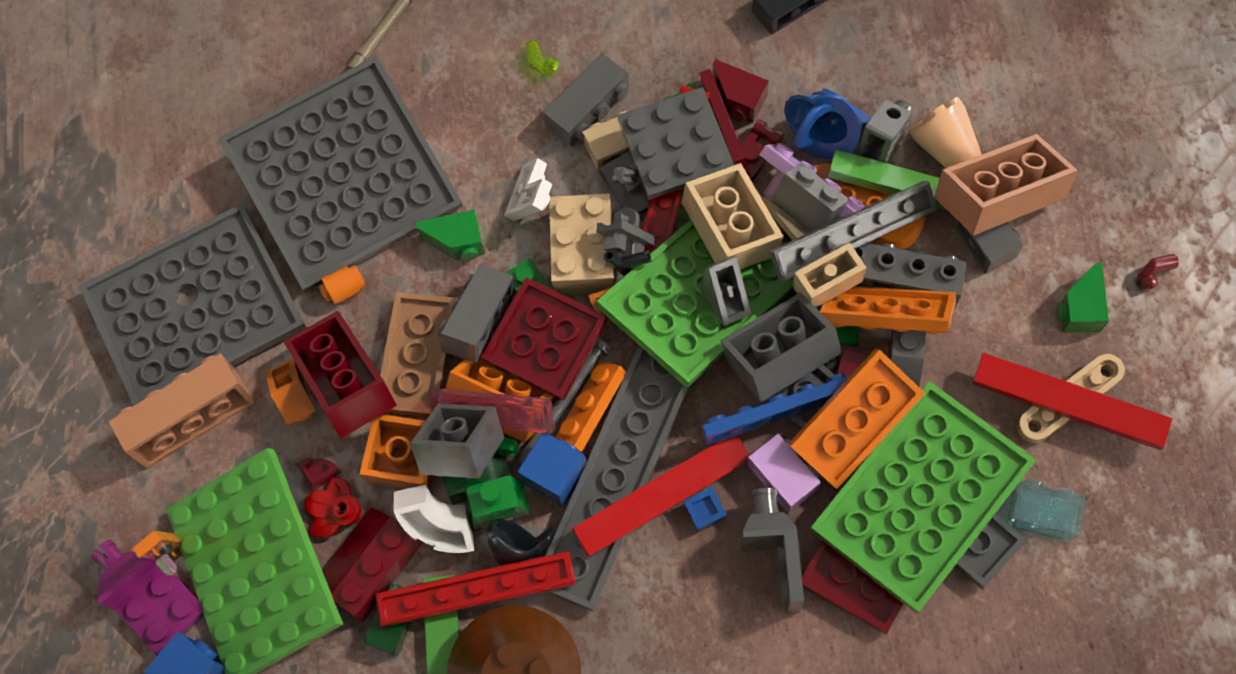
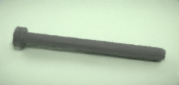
M598 338L564 401L559 398L556 400L517 458V466L521 467L542 432L544 431L547 434L551 432L601 355H608L611 347Z

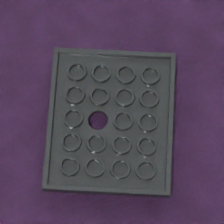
M242 203L79 286L133 406L143 401L148 393L154 390H161L172 383L176 376L182 373H189L197 368L204 359L210 356H216L221 353L232 366H235L307 328ZM185 286H191L198 290L196 301L188 306L179 305L176 300L179 297V290Z

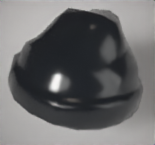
M496 519L488 525L487 541L495 561L500 566L529 560L532 556H539L545 546L553 540L556 532L549 528L539 536L534 537L530 532L514 522Z

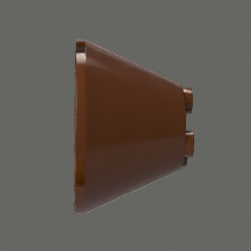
M508 605L481 614L464 628L451 650L447 674H581V662L574 640L559 621L533 607Z

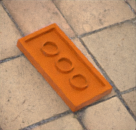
M854 286L823 303L820 313L834 327L860 326L867 330L888 328L897 332L917 330L925 331L929 334L949 333L956 304V292Z
M876 348L788 445L834 488L838 489L923 397L925 392L882 351Z

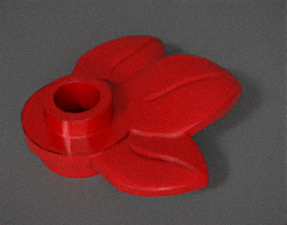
M331 477L327 490L319 489L312 491L304 499L305 509L310 515L315 517L308 533L316 538L331 537L340 527L351 526L361 517L362 510L359 501L352 496L350 484L340 477ZM347 506L345 513L342 514L343 509Z

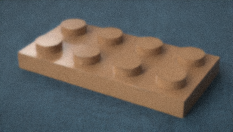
M396 292L380 372L397 404L388 413L429 417L437 404H440L448 353L442 351L441 338L438 337V332L444 320L448 321L450 318L452 306L456 298Z

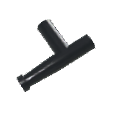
M608 250L604 254V260L621 275L626 276L633 270L631 267L650 263L651 255L647 250L619 257L614 251Z

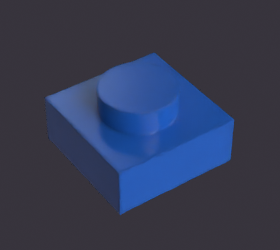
M713 487L683 501L698 532L727 518V514Z

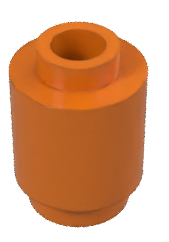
M346 265L322 277L323 284L318 287L326 302L333 300L334 304L337 305L360 293V289L365 287L366 284L356 265L349 268Z

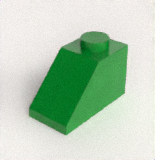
M475 209L416 222V228L423 241L455 260H472L477 258L478 255L485 254L480 224Z
M1095 263L1066 293L1061 303H1058L1056 315L1058 322H1062L1063 333L1101 332L1109 322L1102 263Z

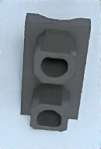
M626 207L614 215L615 221L612 225L597 223L596 232L605 236V251L612 250L616 254L623 253L624 257L643 252L645 246L654 245L655 236L639 229V214L632 208Z

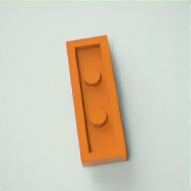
M599 361L555 438L570 443L579 452H582L627 371L620 365Z

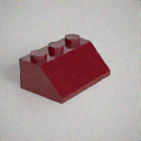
M371 507L322 571L334 602L364 623L377 605L375 593L388 590L390 584L396 580L423 543L418 538L416 540L413 539L397 521Z

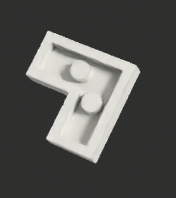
M537 158L523 164L504 214L506 218L516 221L543 211L550 201L549 192L552 183L545 180L544 171L547 166L545 162Z

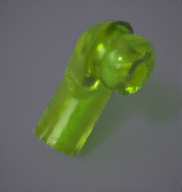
M532 40L527 42L525 46L531 69L545 76L556 73L559 66L557 58L553 56L551 59L550 56H542L538 41Z

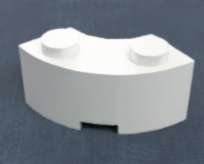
M426 484L394 492L393 510L396 518L413 539L416 540L418 538L434 546V550L442 552L464 553L474 551L473 531L466 505H450L440 502L431 495Z

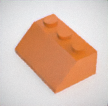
M482 354L477 363L463 360L450 372L441 404L495 407L503 433L507 434L510 438L525 443L539 427L555 396L483 361L481 358Z

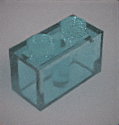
M1036 480L1020 481L1012 492L1007 519L1009 525L1013 528L1072 542L1079 536L1086 497L1076 495L1077 492L1069 488L1061 487L1054 490L1043 487L1044 484Z

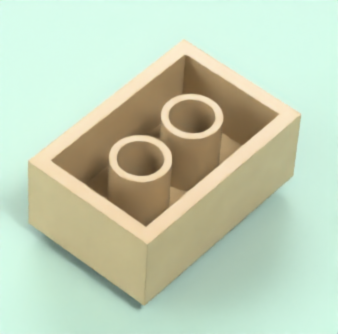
M741 163L686 182L682 204L715 263L731 256H736L739 268L743 269L771 258L769 251L781 245L783 235Z
M610 194L550 197L551 281L553 290L561 294L597 293L615 285L614 268L604 260V254L607 252L604 250L605 236L596 232L597 223L612 225Z

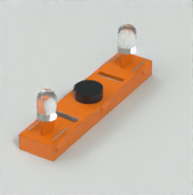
M153 531L132 548L139 558L157 559L155 563L166 575L175 574L177 569L183 575H189L183 555L175 562L168 556L171 553L174 557H178L174 550L180 546L181 541L174 533Z

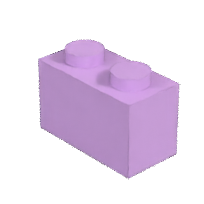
M777 434L748 457L747 466L766 488L777 490V501L789 514L818 491L821 483L818 480L820 475L808 463L804 464L797 456L798 454L788 445L791 440L788 438L784 440Z

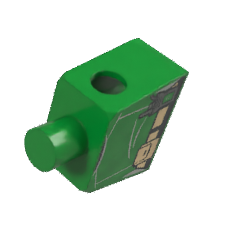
M511 475L466 488L465 503L473 532L488 528L491 521L496 519L513 521L531 516L524 485Z

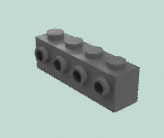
M865 243L854 248L867 267L863 282L856 286L956 292L955 307L957 306L962 294L966 261H961L951 255L941 257L928 255L927 252L918 249L911 251L897 249L896 246L891 244L875 245Z

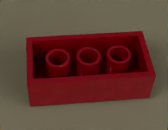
M339 311L283 341L340 439L397 406L383 378Z

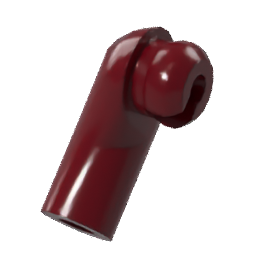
M1175 254L1152 258L1137 274V283H1140L1141 288L1146 291L1155 288L1158 285V279L1155 276L1160 272L1176 269L1179 266L1178 257Z

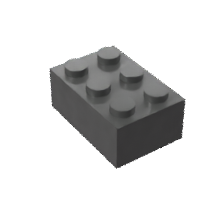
M798 293L720 340L728 366L760 402H763L842 353L836 328L801 293Z

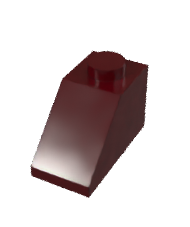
M715 59L712 74L727 112L739 121L746 120L753 123L768 95L769 80Z

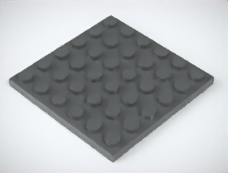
M377 55L218 138L304 292L323 283L322 277L346 265L348 268L417 232L416 222L446 216L463 207L462 201Z

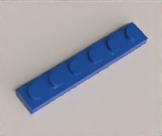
M844 373L834 375L827 379L825 384L815 386V384L805 385L799 388L796 394L785 397V394L773 396L767 400V404L755 407L754 404L746 405L736 411L737 414L726 418L724 415L714 416L706 421L707 424L702 427L705 443L709 445L823 406L851 375L845 376Z

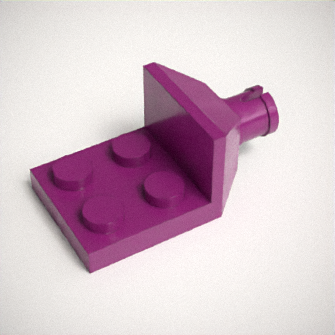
M107 540L99 545L108 556L105 553H101L98 549L93 551L91 558L105 571L100 576L96 600L101 605L116 611L156 656H158L177 632L185 635L204 616V609L198 597L162 560L139 558L135 552H125L123 554L112 540Z

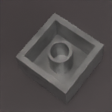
M437 404L410 445L422 475L479 478L503 441L504 435L495 407Z

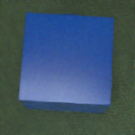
M543 431L518 470V475L523 485L564 507L577 486L587 462L585 455L580 453L573 445L562 439H556Z
M177 632L144 673L225 674V666L216 658L218 654L200 639L196 638L194 640Z

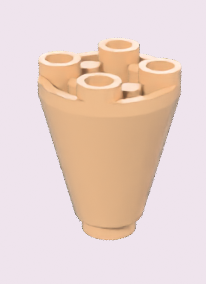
M959 97L951 100L946 105L939 106L928 114L929 118L925 121L921 120L907 130L914 141L945 168L982 155L966 108Z

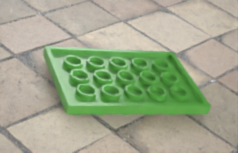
M690 219L650 254V263L636 266L596 301V307L688 388L724 354L720 340L772 310L794 290L792 286L794 277L786 281H780L772 258L740 269L751 315L723 326L701 291L705 269L715 262Z
M930 381L922 389L925 392L923 397L870 453L810 528V531L916 614L920 612L1036 462L1034 457Z
M264 449L166 509L173 531L180 538L181 543L179 547L197 597L203 606V613L221 663L225 666V674H257L343 625L274 449Z

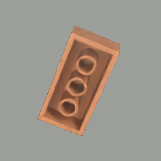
M1038 134L942 169L934 198L974 236L1067 198L1078 170Z
M220 353L204 359L200 366L189 373H182L176 376L172 383L161 390H154L148 393L143 401L133 407H126L120 410L116 417L108 422L125 453L149 469L256 403L240 374Z

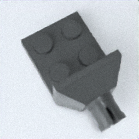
M755 489L751 491L754 512L750 514L743 529L741 551L777 549V552H775L776 571L783 574V578L780 579V585H778L779 604L786 606V614L800 613L804 603L797 527L784 512H779L776 489Z

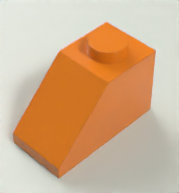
M293 358L265 371L270 395L287 425L293 422L305 421L312 413L316 412L313 398Z

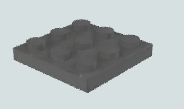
M703 87L617 115L619 126L648 200L683 189L686 182L734 166Z

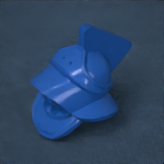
M826 88L811 95L790 96L785 102L784 107L786 120L795 133L794 146L801 147L803 151L813 156L833 159L835 149L851 153L860 142L862 128L871 119L869 115L853 106L844 97Z

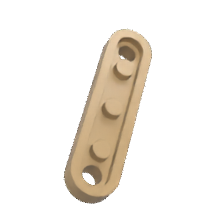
M1103 354L1074 374L1067 382L1105 394L1123 378L1125 367L1117 356ZM1101 369L1108 370L1110 377L1103 376ZM1032 406L1020 417L1017 430L1025 441L1039 443L1071 419ZM1028 424H1035L1038 427V432H1032Z

